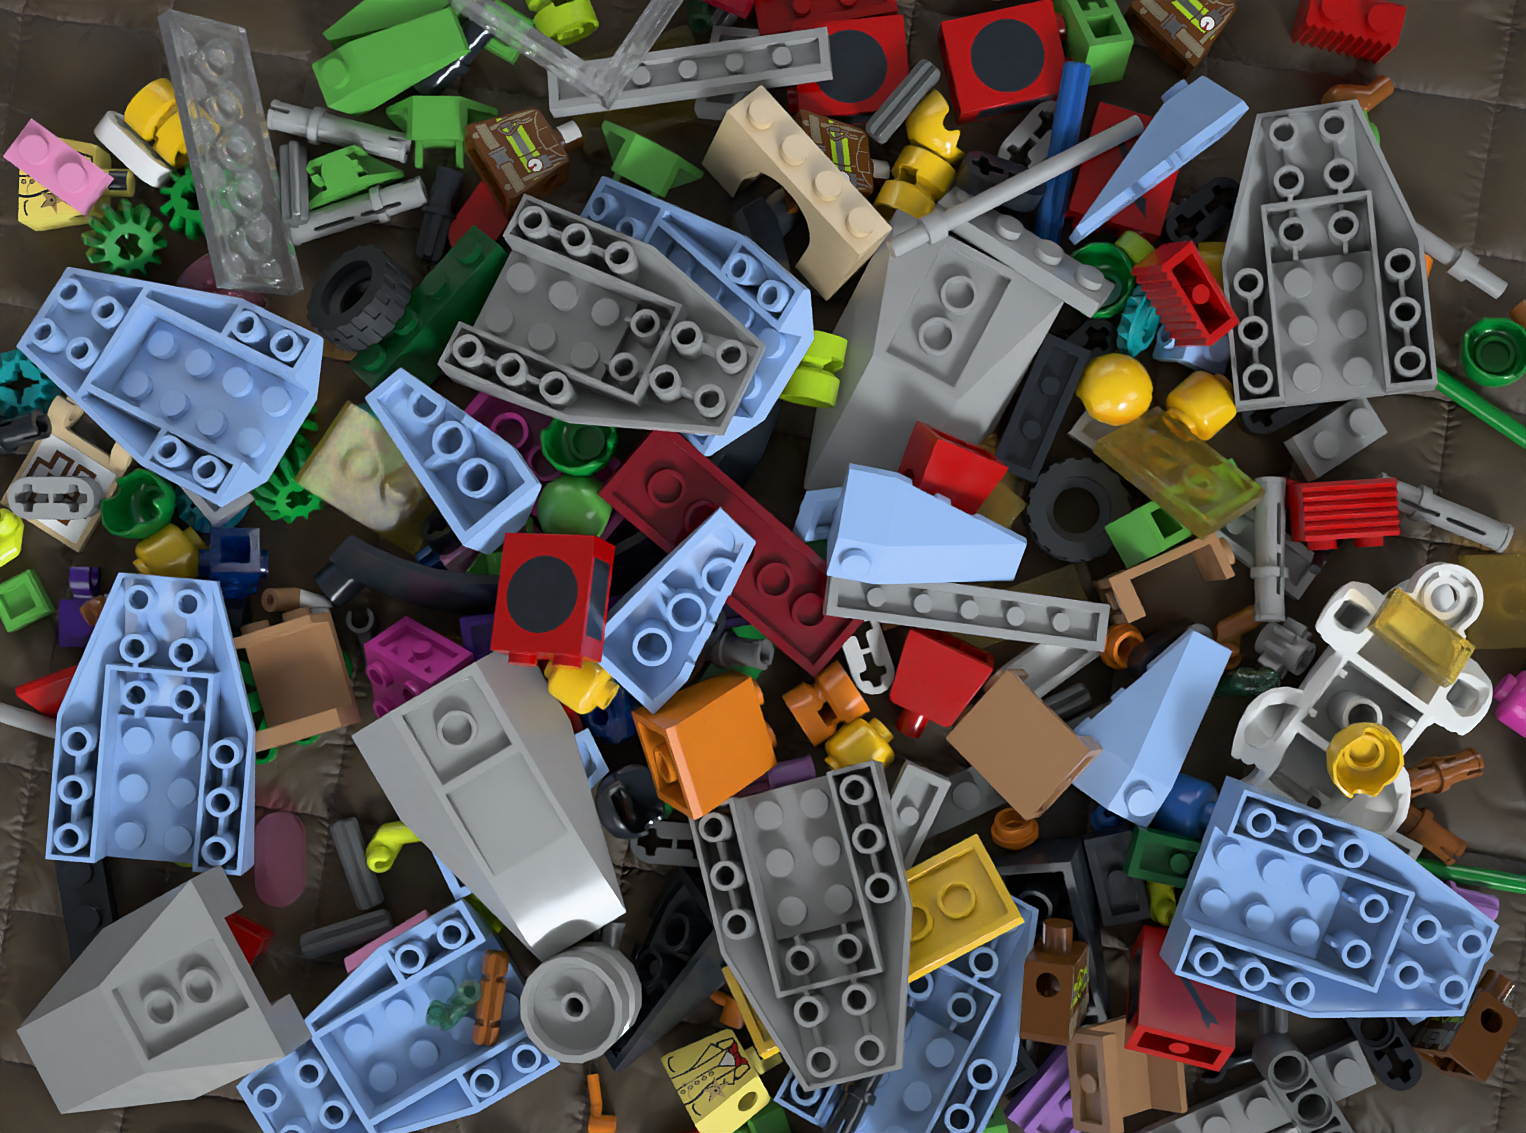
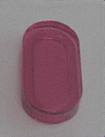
M277 811L263 817L255 829V888L258 896L264 903L273 907H284L298 900L305 890L306 836L304 825L299 817L288 811Z

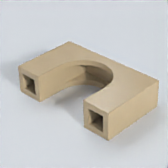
M762 85L726 112L702 165L732 198L763 174L776 180L789 192L803 212L810 232L809 246L795 267L827 301L861 272L892 230V227Z

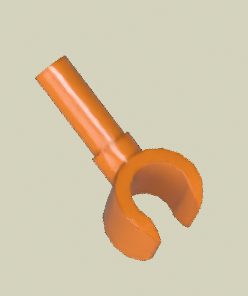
M717 990L709 997L716 1004L724 1006L719 1020L721 1023L736 1029H741L745 1025L733 995H727L723 991Z
M598 1073L587 1075L591 1104L588 1133H615L617 1116L602 1114L603 1104Z

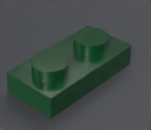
M1135 825L1123 871L1130 877L1185 889L1202 840Z

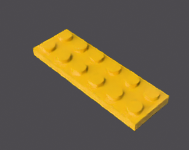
M978 834L963 840L906 871L913 904L908 984L1024 923L1019 910ZM726 966L721 969L759 1056L765 1060L780 1052L730 968Z

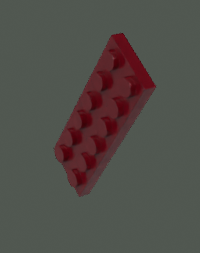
M649 430L596 492L667 554H670L709 516L721 507L756 541L725 603L814 678L864 621L822 614L828 576L827 562L678 432Z

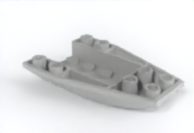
M494 651L385 714L351 737L400 820L541 962H544L626 913V908L568 715L559 700L548 692V681L538 664L537 667L508 664L507 655Z

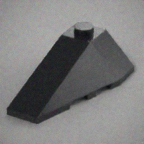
M1083 836L1036 839L1032 844L1023 849L1011 850L992 858L991 860L1009 894L1039 910L1034 946L1043 937V922L1049 918L1070 920L1073 923L1072 940L1088 944L1089 1012L1080 1027L1112 1019L1095 886Z
M680 866L654 901L648 915L654 921L644 943L636 942L630 956L636 960L634 968L641 983L642 1005L635 1023L604 1052L614 1072L622 1073L727 982L721 969L728 965L720 952L703 878L688 867Z

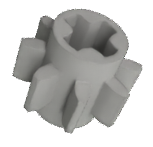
M1287 617L1283 626L1276 622L1268 623L1260 632L1255 643V651L1261 654L1258 663L1263 665L1264 670L1280 679L1284 678L1287 671L1300 675L1307 669L1315 655L1316 646L1309 641L1313 634L1307 631L1308 627L1290 617Z

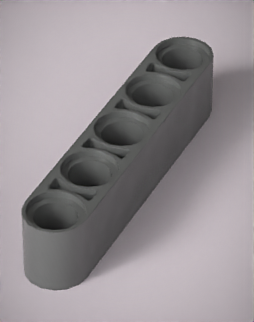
M1268 1032L1261 1035L1252 1048L1253 1061L1298 1133H1354L1313 1066L1297 1046L1285 1034L1280 1032ZM1288 1056L1282 1065L1274 1067L1281 1057ZM1311 1094L1305 1103L1299 1104L1304 1096Z

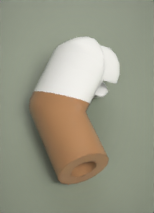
M295 587L268 588L263 592L261 600L263 608L268 612L292 611L310 606L312 614L330 612L329 608L333 607L326 596Z

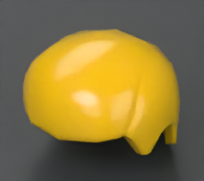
M933 88L906 118L907 137L912 146L930 151L950 165H955L965 156V153L956 146L960 131H948L944 128L943 119L949 111V106L943 96Z
M1109 353L1093 357L1086 363L1075 391L1076 396L1082 400L1091 418L1105 424L1119 426L1135 422L1148 410L1152 401L1151 393L1153 392V386L1146 368L1139 361L1129 355Z
M1359 722L1347 726L1334 735L1326 749L1329 776L1338 789L1348 798H1353V795L1356 793L1376 797L1385 785H1389L1397 778L1404 766L1403 748L1400 741L1389 729L1376 723Z

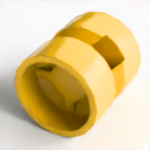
M167 78L157 79L142 88L133 97L124 114V121L146 142L155 141L153 149L174 169L185 167L186 161L194 162L212 143L217 131V126L196 106H188V99Z
M911 145L904 146L891 170L894 180L885 181L872 206L888 222L893 218L897 208L919 219L933 212L936 206L935 201L941 200L948 193L955 180L956 172L949 163L930 151Z

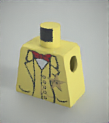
M59 138L114 179L87 216H85L20 169L18 221L35 231H45L88 224L86 220L88 215H95L101 219L105 216L101 210L102 202H107L110 205V197L134 196V173L130 169H111L110 155L97 145Z
M730 1029L715 1033L660 1058L700 1133H733L765 1107L770 1101V1096L759 1076L783 1062L779 1052L764 1060L759 1056L755 1045L744 1051L733 1030Z

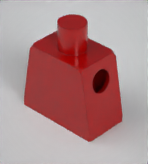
M917 420L897 472L912 479V486L932 496L939 493L951 500V506L972 516L975 515L1009 467L987 449Z
M909 626L889 695V700L903 707L895 727L901 733L916 739L921 737L929 720L943 727H950L990 676L994 665V655L943 630Z

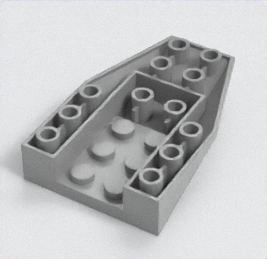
M1354 99L1257 114L1222 259L1225 297L1240 320L1239 324L1228 332L1237 412L1434 390L1438 384L1423 236L1358 100Z
M524 194L503 234L512 251L474 326L458 322L438 362V366L454 383L568 423L724 436L766 350V345L654 246Z
M897 208L889 223L892 230L873 254L832 333L848 341L843 368L834 373L840 380L835 408H816L803 489L813 491L843 487L849 463L897 472L917 420L978 446L994 431L1064 301L1022 276L1016 270L949 235L931 246L924 243L893 258L888 251L886 241L916 226L918 220Z
M870 760L826 772V776L743 798L732 797L703 817L696 820L688 817L721 955L804 1092L903 1068L913 904L883 763L877 760Z
M221 865L188 880L103 928L16 1030L61 1114L195 1099L286 1057L313 1037L290 994L271 1004L269 1003L224 919L243 908Z

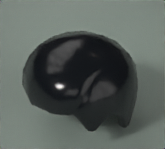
M636 763L616 768L605 775L597 788L595 806L600 823L614 838L633 840L649 834L647 829L650 825L662 820L664 817L665 802L658 798L649 766Z

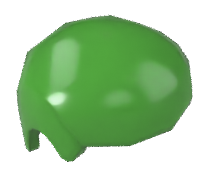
M566 473L552 479L542 490L536 509V515L543 534L595 535L599 537L605 530L613 507L596 493L603 485V482L594 475L575 477Z

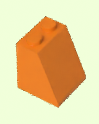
M731 669L676 692L654 715L645 706L631 711L658 798L693 820L703 817L777 765L773 748L777 746L776 737L771 726L764 721L760 705L764 702L763 694L755 679Z

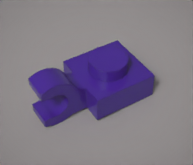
M81 566L70 568V588L74 599H60L59 646H87L95 626L94 624L88 626L79 608L87 600L99 596L100 567Z

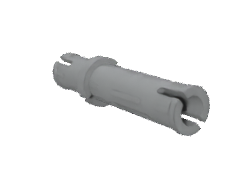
M273 99L270 104L271 108H275V111L272 109L268 110L267 128L270 130H279L306 137L308 143L320 145L321 142L342 147L354 144L363 148L369 154L393 159L404 164L408 160L406 153L410 154L412 140H406V133L327 114L326 108L315 106L312 110L280 102L277 99Z
M419 175L413 179L381 188L380 185L371 186L368 193L309 211L310 219L307 224L299 225L298 228H290L289 224H286L294 245L299 246L301 243L342 232L375 220H379L380 223L391 221V215L423 205L427 206L429 197L425 184Z
M1380 472L1375 479L1393 477L1386 475V473ZM1396 479L1397 499L1399 501L1397 507L1399 511L1405 513L1408 520L1416 523L1420 520L1426 521L1456 535L1492 548L1498 553L1503 552L1509 545L1514 531L1512 525L1502 523L1470 508L1434 495L1433 489L1425 485L1415 487Z
M1283 477L1255 478V567L1250 568V578L1254 579L1255 590L1253 621L1258 622L1285 621L1284 590L1285 579H1289V568L1285 567L1286 478Z

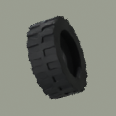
M369 244L366 247L361 245L352 251L349 250L341 258L330 264L327 271L323 272L317 285L313 287L311 298L306 308L308 309L307 321L311 323L310 326L343 352L346 350L348 353H355L357 350L367 349L368 346L382 340V337L395 327L398 319L403 316L404 309L411 298L412 282L409 280L410 275L380 247ZM365 292L362 298L353 306L358 297Z
M1069 458L1051 465L1038 475L1034 484L1031 483L1027 489V496L1023 500L1024 516L1022 518L1024 525L1028 528L1029 538L1031 541H1035L1041 552L1053 556V559L1058 561H1068L1070 563L1090 561L1110 552L1109 550L1114 547V544L1104 526L1131 512V504H1128L1127 498L1129 493L1127 488L1122 486L1121 478L1116 472L1112 473L1107 469V465L1101 462H1092V459ZM1069 488H1083L1093 494L1098 502V520L1085 533L1072 534L1066 532L1055 521L1053 515L1054 502L1061 492Z

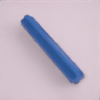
M1068 61L1063 65L1047 159L1078 144L1091 67L1086 63ZM1073 168L1046 181L1047 189L1038 206L1034 235L1044 240H1050L1059 246Z

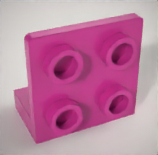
M407 616L364 644L367 660L366 673L371 682L374 698L373 709L378 718L474 663L472 652Z

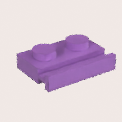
M1058 1045L1039 1067V1072L1028 1080L1003 1110L1005 1115L1012 1122L1014 1121L1026 1133H1081V1131L1074 1130L1067 1046Z

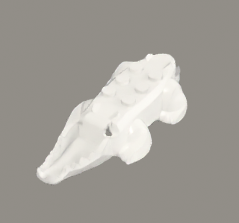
M1436 562L1420 568L1411 579L1398 584L1384 595L1365 583L1352 581L1341 586L1326 603L1315 625L1317 632L1321 634L1325 642L1329 643V646L1310 669L1299 688H1272L1254 699L1247 706L1241 717L1234 736L1231 756L1235 759H1242L1243 763L1247 765L1255 764V768L1240 781L1306 806L1308 800L1314 796L1320 800L1321 807L1318 810L1378 832L1386 839L1394 834L1405 821L1410 805L1411 786L1409 774L1404 766L1397 778L1389 785H1385L1376 797L1356 793L1353 795V798H1348L1338 789L1329 776L1326 749L1338 731L1353 723L1370 722L1380 724L1389 729L1400 741L1404 756L1424 729L1434 722L1451 732L1464 735L1470 732L1482 720L1492 702V683L1479 664L1461 652L1466 639L1464 630L1478 618L1483 607V590L1476 576L1462 566ZM1450 585H1451V586L1455 589V591H1456V594H1457V600H1456V601L1454 600L1453 590L1451 589Z

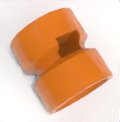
M838 660L823 668L815 677V683L812 685L802 682L782 695V698L814 747L832 737L837 732V724L840 722L849 724L870 712L866 702ZM828 702L826 706H822L823 703Z

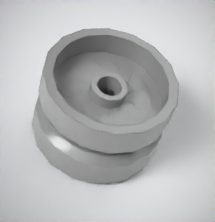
M580 941L572 944L543 962L527 978L520 996V1016L528 1038L542 1053L560 1062L584 1063L600 1057L635 1023L642 1005L641 983L634 965L619 950L603 942Z

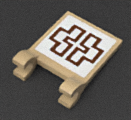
M57 395L47 413L52 425L50 437L35 441L9 488L19 478L30 476H86L99 483L103 490L104 498H110L117 493L119 488L116 479L122 476L126 477L138 462L117 442L114 444L110 455L72 431L70 428L80 419L84 410L69 396L64 398L61 395ZM8 488L0 503L11 510L7 499ZM79 490L73 493L63 494V502H77L79 505L87 503V494L79 493ZM33 491L25 493V500L33 502V504L49 502L48 494L34 493ZM101 510L92 517L76 520H26L73 550L82 552L101 520Z

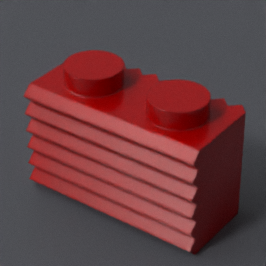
M1301 0L1290 39L1293 44L1300 41L1302 46L1309 43L1311 48L1318 46L1320 51L1327 48L1329 53L1335 50L1338 56L1345 53L1347 58L1354 55L1356 60L1362 57L1365 62L1372 60L1375 65L1398 45L1407 6L1387 0Z
M1193 240L1165 243L1132 268L1131 275L1137 276L1136 283L1142 284L1141 291L1146 292L1145 299L1151 300L1150 307L1156 308L1155 315L1161 316L1160 323L1165 324V331H1170L1169 338L1175 339L1174 346H1212L1239 324L1240 320Z
M1396 478L1288 485L1292 542L1307 541V551L1337 549V539L1348 538L1354 539V547L1384 546L1383 536L1399 535L1401 531L1398 526L1400 520L1397 507L1399 501L1397 499Z

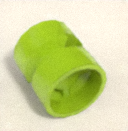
M525 0L529 10L537 12L533 21L542 44L546 48H560L581 41L596 31L599 26L590 0Z
M813 330V342L778 398L809 407L835 408L840 380L834 373L843 368L848 341L834 334Z

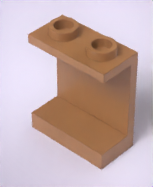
M1215 531L1195 535L1130 568L1125 566L1092 581L1102 604L1110 605L1109 620L1111 624L1130 623L1146 616L1130 579L1190 552L1204 582L1225 580L1235 576L1231 567L1235 563V557L1224 537L1218 539Z
M310 606L295 609L282 614L283 623L270 626L268 620L251 623L240 627L242 636L233 638L236 649L246 648L268 729L258 731L255 734L256 752L279 747L362 721L330 612L312 614Z
M1001 669L985 683L983 690L986 694L975 706L973 704L967 705L953 723L955 728L949 733L946 740L1025 820L1041 817L1097 757L1103 748L1090 735L1078 736L1024 683L1029 675L1023 669H1007L1006 671Z
M1126 1015L1078 1028L1070 1044L1067 1046L1074 1130L1089 1133H1124L1123 1117L1151 1108L1177 1113L1187 1112L1184 1064L1125 1049Z

